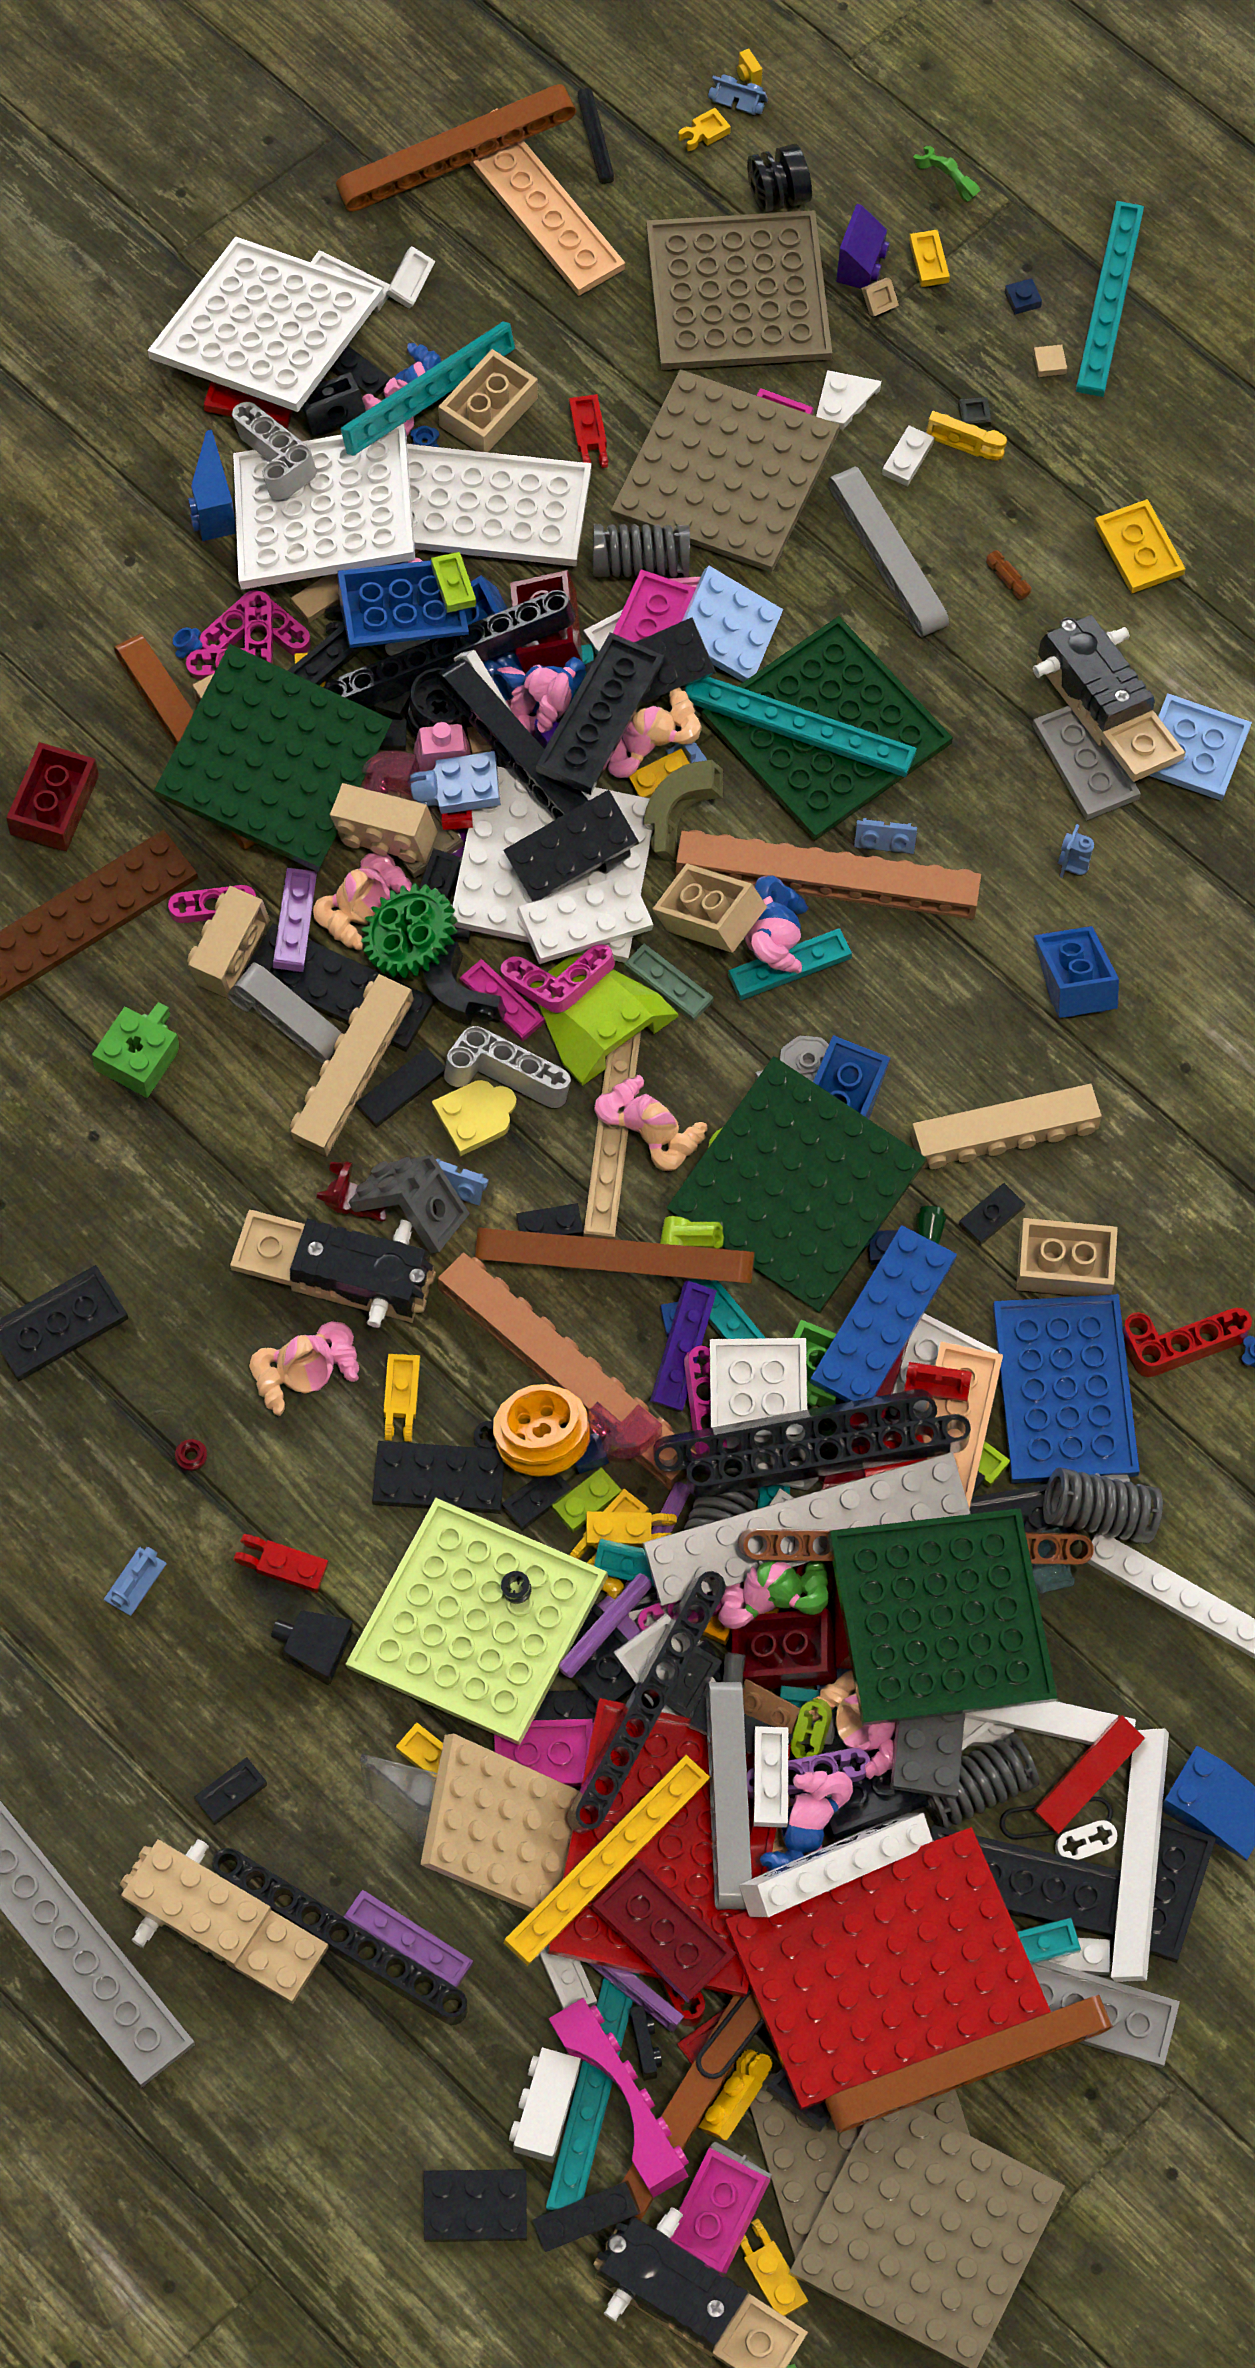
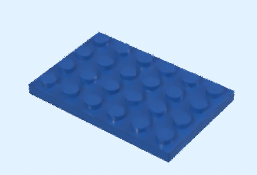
M1119 1294L994 1301L993 1315L998 1354L1003 1355L1000 1381L1008 1457L1010 1460L1011 1484L1047 1482L1053 1471L1058 1467L1085 1472L1088 1475L1099 1473L1100 1476H1138L1140 1470Z

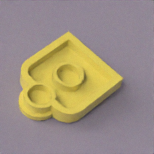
M477 1080L432 1101V1107L457 1152L462 1156L504 1136L508 1132L510 1127L509 1114L516 1107V1096L508 1087H493L487 1081Z

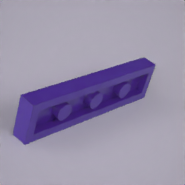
M691 1281L684 1282L650 1402L678 1412L683 1411L688 1394L684 1358L690 1350L702 1345L717 1290ZM698 1356L693 1359L694 1363L697 1362Z

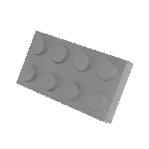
M1070 706L1033 720V728L1086 820L1140 799L1141 793L1135 782L1128 776L1105 744L1102 746L1097 744Z

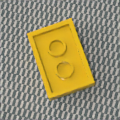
M1148 499L1095 518L1094 525L1131 594L1184 575L1186 568Z

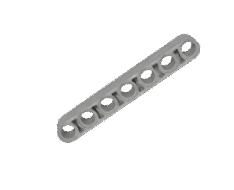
M855 466L829 477L828 483L831 493L916 633L920 637H924L949 625V618L944 606L859 468Z
M707 1682L706 1715L715 1906L717 1910L747 1909L739 1884L752 1879L743 1688L741 1682Z

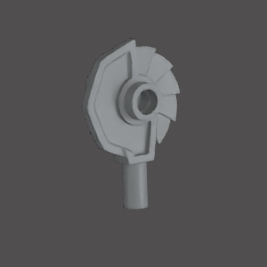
M798 1036L781 1049L780 1060L813 1082L829 1044L820 1037ZM763 1070L755 1072L756 1080Z

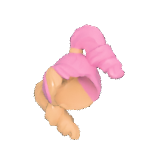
M681 688L670 691L669 697L672 706L670 712L661 707L652 706L643 708L635 713L623 735V739L620 740L609 761L608 769L612 775L617 778L629 777L636 772L643 758L656 746H662L670 742L682 745L692 744L699 738L702 727L694 714V703L689 700L685 691H681ZM675 726H679L682 729L677 732L675 731Z
M374 852L369 853L361 860L360 869L352 870L347 874L336 894L324 896L316 901L313 907L314 920L321 927L328 929L329 934L335 940L342 941L348 948L362 950L363 943L361 939L363 938L358 934L357 929L350 924L351 921L368 925L369 923L365 920V917L375 915L371 907L380 908L382 906L380 902L381 897L386 900L390 899V888L397 894H400L402 885L410 891L412 883L405 877L402 869L399 866H395L394 859L389 854L383 856ZM339 907V910L333 911L332 908Z
M640 1075L625 1079L623 1083L615 1085L611 1093L602 1094L596 1099L594 1110L598 1119L607 1125L625 1126L639 1132L649 1145L653 1163L662 1171L676 1170L683 1163L686 1156H690L693 1152L697 1151V1144L702 1143L705 1139L704 1133L707 1132L706 1123H695L681 1134L678 1133L679 1125L677 1120L659 1101L647 1094L634 1099L644 1085V1079ZM625 1107L623 1112L618 1113L620 1108ZM668 1144L667 1152L662 1151V1145Z
M331 1321L321 1325L316 1335L296 1336L279 1350L261 1348L254 1353L249 1368L257 1381L256 1385L259 1395L264 1397L266 1407L273 1410L275 1415H282L285 1410V1402L280 1388L281 1384L284 1383L296 1392L309 1393L319 1391L328 1382L334 1364L338 1365L340 1372L344 1374V1378L351 1382L357 1381L359 1379L357 1375L359 1364L356 1361V1349L352 1346L354 1336L351 1329L344 1323ZM276 1362L277 1368L271 1367L270 1364Z
M847 1671L834 1684H827L820 1691V1696L815 1698L826 1701L830 1705L831 1710L835 1706L838 1708L836 1712V1727L838 1735L847 1747L859 1748L864 1751L879 1750L871 1757V1761L865 1765V1775L871 1779L873 1776H880L887 1770L892 1769L895 1739L892 1740L891 1738L896 1731V1722L862 1726L856 1693L852 1694L856 1692L852 1671ZM817 1707L809 1711L813 1715V1721L819 1720L821 1717L818 1714L819 1708Z

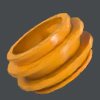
M549 1384L531 1385L516 1391L501 1404L494 1417L493 1435L496 1440V1448L503 1462L512 1469L536 1477L552 1476L567 1470L583 1457L590 1443V1424L588 1422V1413L581 1399L569 1390ZM562 1423L567 1424L566 1428H561L560 1425Z

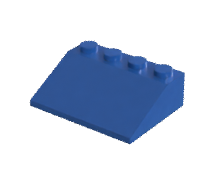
M431 560L338 571V595L350 648L469 635L465 609L447 613L431 567Z

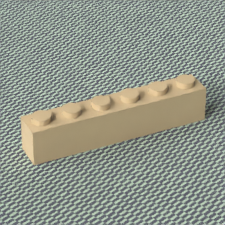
M378 974L374 982L370 981L366 986L363 994L365 999L360 1008L356 1007L349 1018L350 1026L347 1032L339 1035L334 1045V1050L336 1051L332 1059H327L322 1065L319 1073L321 1078L316 1087L312 1086L305 1097L306 1105L301 1113L297 1112L290 1124L291 1134L295 1142L326 1157L414 1000L410 988Z
M1092 1084L916 1122L912 1124L910 1136L914 1150L927 1158V1162L922 1168L938 1169L953 1161L969 1162L977 1156L985 1154L996 1156L1011 1148L1027 1149L1038 1142L1047 1140L1049 1142H1058L1066 1136L1074 1134L1080 1136L1089 1135L1099 1128L1102 1115Z

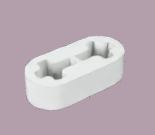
M1101 1820L1067 1831L1056 1840L1055 1852L1057 1855L1076 1860L1090 1857L1113 1847L1117 1841V1830L1110 1822ZM1097 1827H1100L1102 1832L1108 1831L1110 1837L1105 1839L1106 1845H1103L1100 1840L1090 1843L1088 1837L1098 1833ZM1066 1838H1070L1071 1842L1083 1841L1084 1845L1075 1850L1074 1856H1072L1070 1851L1064 1852L1063 1846L1067 1843Z

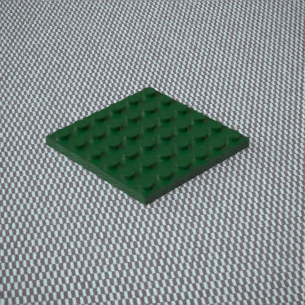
M837 616L737 686L917 748L908 774L948 747L953 741V737L840 616ZM704 709L701 712V717L814 841L904 778L903 776L708 709Z
M229 644L162 773L153 795L319 872L338 834L330 813L342 783L361 787L393 720Z
M773 1056L671 1200L667 1209L674 1215L685 1218L690 1222H719L723 1226L724 1241L722 1247L724 1249L755 1252L753 1264L755 1270L821 1313L925 1165L927 1158Z
M1021 1508L829 1531V1545L862 1726L1048 1703L1057 1700Z

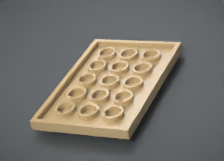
M456 1734L445 1735L420 1865L532 1912L562 1881L572 1833L567 1816L579 1790Z

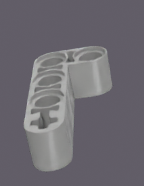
M243 402L236 405L232 411V416L239 437L269 461L264 466L262 474L271 498L275 500L286 499L315 478L317 474L310 448L255 404Z
M252 963L228 992L229 999L237 1007L246 1012L250 1011L253 1007L317 1061L324 1063L335 1053L334 1045L341 1032L263 966Z
M478 1026L467 1028L448 1052L444 1078L452 1086H466L479 1071L551 1108L561 1107L567 1100L571 1079L566 1070Z

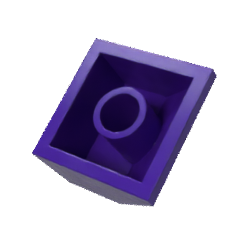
M860 204L855 206L840 246L836 279L838 283L859 289L872 284V281H878L882 265L879 264L880 259H886L890 247V242L886 241L887 229Z

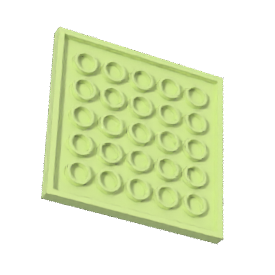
M435 1498L348 1658L346 1666L354 1672L520 1745L559 1671L558 1666L571 1649L608 1578L607 1571ZM511 1571H520L527 1575L532 1587L530 1597L520 1604L510 1603L505 1599L501 1590L503 1577ZM516 1581L511 1583L512 1590L510 1593H513V1590L516 1593L523 1590L521 1587L523 1582H520L519 1585Z

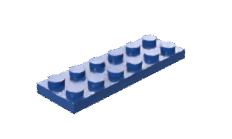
M901 1225L810 1378V1383L845 1402L875 1397L954 1264L957 1254Z

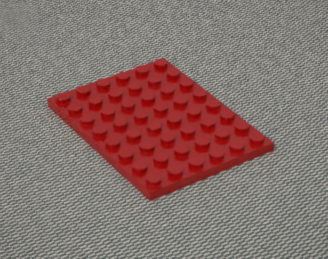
M599 1698L581 1787L626 1704ZM664 1712L660 1713L602 1824L587 1833H578L572 1829L562 1880L685 1755L709 1775L707 1735L689 1728L691 1718ZM627 1722V1733L631 1737L637 1738L638 1729L636 1725ZM791 1741L788 1746V1761L791 1750ZM612 1751L610 1755L611 1761L616 1766H622L623 1758L621 1754L617 1751ZM746 1753L747 1772L754 1768V1756ZM597 1779L595 1782L597 1792L601 1795H606L608 1791L606 1783L603 1780ZM709 1781L549 1944L548 1954L663 1979L591 1909L592 1905L640 1859L736 1953L724 1921L726 1918L747 1911V1909L717 1910L715 1906ZM748 1797L751 1874L753 1879L769 1872L766 1866H762L760 1857L764 1853L773 1851L777 1827L754 1826V1800ZM581 1808V1820L585 1824H591V1812ZM737 1953L704 1987L705 1989L741 1997L747 1995L749 1983Z
M972 1827L922 1845L917 1852L770 1917H749L748 1911L726 1918L724 1921L800 2111L825 2102L826 2098L841 2091L1051 2012Z

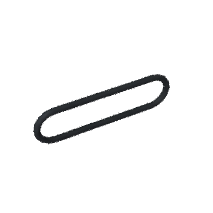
M1093 1796L1088 1802L1099 1801L1103 1803L1108 1809V1816L1105 1821L1111 1822L1113 1817L1111 1804L1102 1797ZM1038 1804L1008 1809L1002 1814L1000 1819L1002 1832L1011 1839L1020 1840L1055 1835L1052 1830L1014 1835L1006 1829L1005 1819L1009 1814L1033 1810ZM1082 1826L1064 1828L1059 1834Z
M750 1987L748 1988L747 1995L740 1998L700 2050L696 2058L698 2071L708 2079L722 2077L765 2023L762 2017L719 2073L710 2074L702 2068L701 2059L704 2053L751 1994L752 1990Z

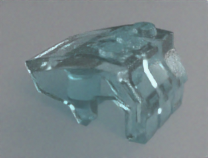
M1059 1528L1039 1531V1533H1061ZM1047 1539L1041 1541L1038 1545V1553L1041 1557L1046 1556L1050 1552L1051 1546ZM1032 1564L1035 1585L1039 1593L1074 1586V1577H1072L1070 1571V1564Z

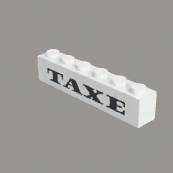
M906 1813L739 1884L749 1917H770L917 1852L920 1846L933 1842L924 1813Z

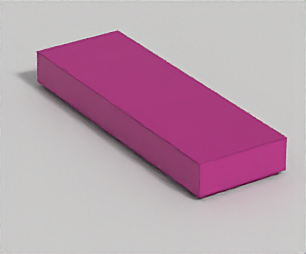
M482 959L459 978V982L468 990L502 997L506 1013L501 1022L522 1042L545 1023V1018Z

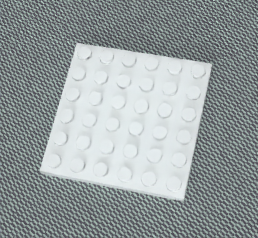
M235 237L148 349L149 359L298 412L384 296L383 288Z
M401 424L354 456L346 453L342 435L302 441L310 448L317 474L313 480L283 500H275L268 493L262 474L264 466L269 463L266 458L256 450L233 453L238 578L241 590L336 574L339 570L375 567L415 560L407 436L404 424Z
M497 766L501 805L472 810L473 828H468L452 905L455 909L453 914L458 919V922L453 924V926L530 943L517 910L518 906L532 903V900L503 850L554 821V818L511 769ZM595 787L591 795L585 792L582 793L588 800H591L607 790ZM610 790L637 837L639 844L630 849L631 856L607 874L600 872L596 868L545 898L629 873L632 874L641 895L652 830L644 825L645 811L650 799ZM633 936L604 944L611 948L615 961L625 963L629 959ZM584 950V951H581V952H578V953L584 954L587 950Z

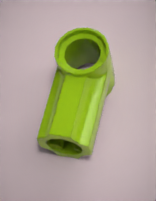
M669 1216L664 1219L660 1244L719 1249L723 1246L724 1241L723 1226L719 1222H690L682 1217Z

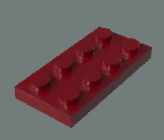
M640 1859L591 1907L687 2003L736 1955Z

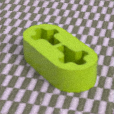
M812 1699L805 1703L799 1711L791 1741V1750L797 1759L819 1755L824 1749L832 1719V1710L830 1705L823 1699ZM817 1707L819 1708L818 1714L823 1717L817 1720L813 1727L811 1726L813 1715L809 1711ZM810 1733L812 1734L810 1745L814 1749L806 1753L805 1746L800 1743L806 1740Z

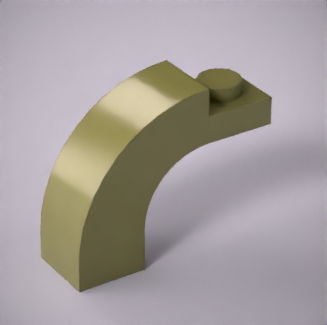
M713 760L693 762L673 771L658 785L648 802L644 816V825L654 833L651 837L653 851L665 861L677 860V828L683 813L696 802L723 798V769Z

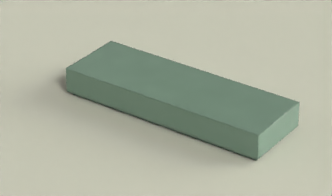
M645 943L624 963V969L651 990L659 993L665 1001L692 1022H695L713 1003L714 997Z

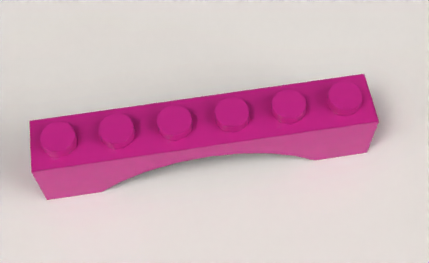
M582 1998L550 2017L549 2020L568 2054L581 2058L582 2061L601 2070L616 2083L626 2097L634 2123L632 2162L653 2198L689 2177L684 2168L689 2161L679 2145L673 2148L667 2137L672 2135L662 2116L655 2119L650 2109L655 2106L654 2102L645 2088L639 2091L633 2082L638 2076L629 2060L624 2063L621 2062L617 2052L622 2049L612 2032L605 2035L600 2025L605 2020L596 2005L594 2004L589 2007L585 1999Z

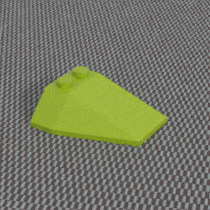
M574 953L547 973L557 978L583 954ZM614 969L564 1012L554 1013L538 1004L563 1066L582 1086L606 1069L605 1056L646 1027L655 1034L678 1017V1013L659 993ZM578 975L574 977L572 981L580 982L583 981L587 976ZM535 981L530 985V987L538 988L542 986L544 982Z

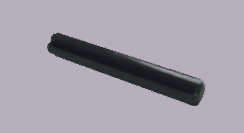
M588 87L585 89L581 88L578 91V101L598 179L601 184L612 183L614 181V173L593 91Z

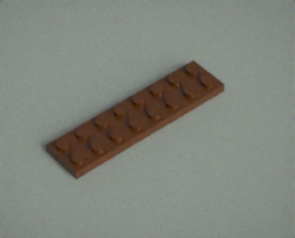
M164 830L0 930V1002L198 879L195 869Z

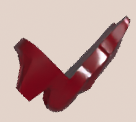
M349 1161L343 1163L331 1162L329 1170L339 1177L331 1182L326 1191L318 1192L316 1199L324 1201L326 1206L337 1213H351L359 1217L365 1216L384 1222L387 1218L385 1212L387 1207L359 1212L352 1210L348 1202L354 1196L355 1190L358 1185L349 1182L353 1163Z

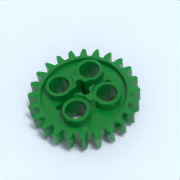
M413 883L410 891L402 885L400 894H396L391 890L389 900L383 897L380 898L382 904L380 908L371 907L375 915L365 917L370 926L362 928V932L366 935V937L361 939V942L366 947L363 951L375 967H378L382 973L388 972L392 977H395L399 972L403 978H406L409 970L414 976H418L420 967L429 971L428 963L432 961L435 964H439L437 956L439 954H448L444 948L445 945L454 944L449 935L457 933L453 924L457 923L458 919L453 914L455 909L450 904V901L444 894L441 895L436 888L431 890L426 884L420 889L416 883Z

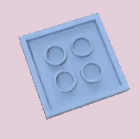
M708 566L702 573L682 621L693 617L713 665L744 682L757 673L783 609Z
M1167 693L1158 717L1185 751L1184 760L1149 776L1222 801L1252 722Z

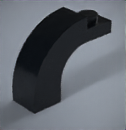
M454 941L453 945H445L444 948L448 954H439L437 956L439 964L431 961L428 963L429 971L423 968L424 977L432 997L438 1007L450 1018L471 1026L474 1015L485 1021L493 1019L503 1021L506 1008L501 996L468 990L457 983V974L463 959L458 942Z

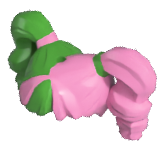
M825 1561L808 1562L805 1567L806 1573L803 1576L796 1574L793 1567L785 1562H764L758 1567L757 1571L752 1567L751 1572L747 1573L744 1585L741 1582L726 1587L721 1598L724 1605L719 1612V1621L726 1628L737 1629L745 1626L759 1614L771 1611L776 1607H793L803 1614H819L828 1605L826 1586L828 1585L829 1575L826 1572L827 1566ZM802 1592L807 1595L806 1597H800Z

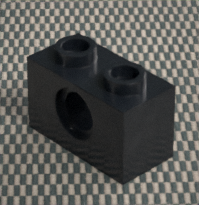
M351 372L318 384L301 407L313 436L350 422L366 412L360 390Z

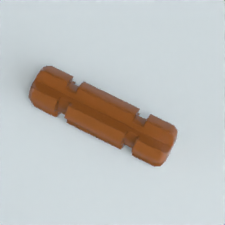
M993 551L987 556L986 563L992 570H997L995 573L1009 589H1014L1013 593L1018 599L1023 600L1029 596L1032 589L1026 580H1021L1022 576L1009 561H1004L1005 557L1000 551Z

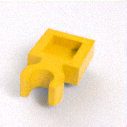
M713 108L692 120V127L682 128L678 133L679 141L685 138L692 139L686 145L687 151H692L698 147L699 142L702 140L708 146L729 135L731 126L719 111Z

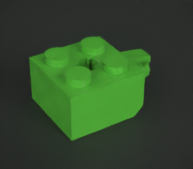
M158 1002L149 1015H140L124 1006L92 1053L95 1071L148 1098L179 1049L177 1034L170 1031L168 1026L165 1025L170 1017L169 1007Z
M800 1320L793 1338H806L807 1406L808 1404L814 1407L816 1405L821 1407L835 1405L839 1398L811 1384L810 1378L817 1368L815 1367L816 1364L820 1363L836 1334Z

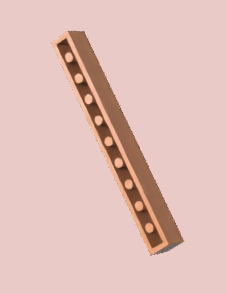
M699 830L681 832L676 861V876L686 863L751 883L754 887L760 877L774 875L785 886L801 895L973 920L976 913L981 874L974 873L968 869L951 870L944 869L939 865H917L907 860L896 862L884 860L878 856H854L850 852H827L817 847L809 849L799 848L789 843L771 844L765 843L760 839H737L727 834L719 836L709 835Z
M463 1252L438 1277V1290L545 1383L567 1389L581 1399L588 1413V1420L671 1491L674 1484L680 1482L687 1475V1469L665 1472L656 1466L653 1456L655 1442L664 1436L674 1435L669 1423L661 1417L656 1419L648 1412V1406L640 1398L635 1397L633 1399L625 1392L624 1385L617 1378H609L602 1372V1367L595 1359L583 1356L572 1339L561 1337L555 1331L556 1328L546 1317L539 1318L524 1298H516L509 1292L508 1285L501 1278H493L486 1272L485 1265L476 1257L471 1259ZM693 1445L691 1451L697 1454L696 1448ZM665 1448L660 1452L659 1457L664 1460H671L677 1452L672 1448Z

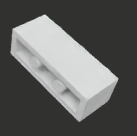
M543 2047L539 2057L533 2055L528 2075L533 2077L530 2089H523L518 2107L524 2109L520 2122L514 2120L509 2141L514 2142L513 2148L515 2153L553 2163L581 2067V2058Z

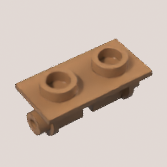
M745 1679V1689H743L744 1713L773 1727H788V1733L793 1734L801 1708L758 1684Z

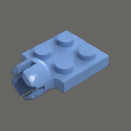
M495 751L435 760V769L413 773L410 778V782L416 781L411 783L410 786L412 797L414 800H417L415 802L426 804L428 807L439 806L441 814L501 805Z

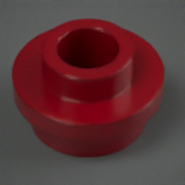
M188 1439L181 1442L175 1451L176 1462L181 1468L188 1471L201 1468L207 1460L205 1445L196 1439ZM189 1452H195L197 1457L194 1460H188L186 1455Z

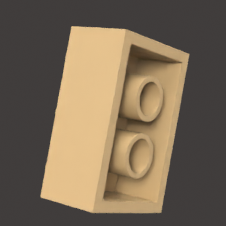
M492 349L438 406L439 426L474 450L489 452L538 399V379Z
M342 783L330 813L341 841L351 848L365 847L383 856L387 855V853L392 854L409 863H414L415 861L426 863L438 832L426 804Z
M686 863L653 907V911L668 932L733 953L767 906L753 884Z
M229 886L225 894L222 893L219 896L215 905V910L217 911L212 920L208 919L204 924L201 932L203 937L198 947L194 946L191 949L187 960L196 985L228 999V992L240 979L270 921L262 899L232 886Z
M1023 1218L1019 1238L1016 1290L1073 1296L1111 1295L1115 1280L1118 1227Z

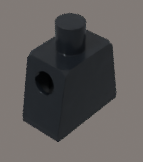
M300 1611L294 1625L278 1619L273 1627L271 1638L286 1643L283 1653L284 1659L288 1663L330 1686L353 1633V1623L349 1619Z

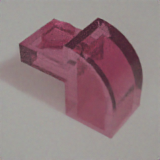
M384 751L374 755L366 762L362 769V774L365 775L364 789L387 794L389 790L412 795L410 786L411 783L416 781L410 782V778L413 773L420 771L416 755L400 751Z
M598 1401L589 1410V1426L598 1436H606L604 1439V1451L611 1456L622 1459L640 1456L662 1436V1424L639 1404L622 1422Z

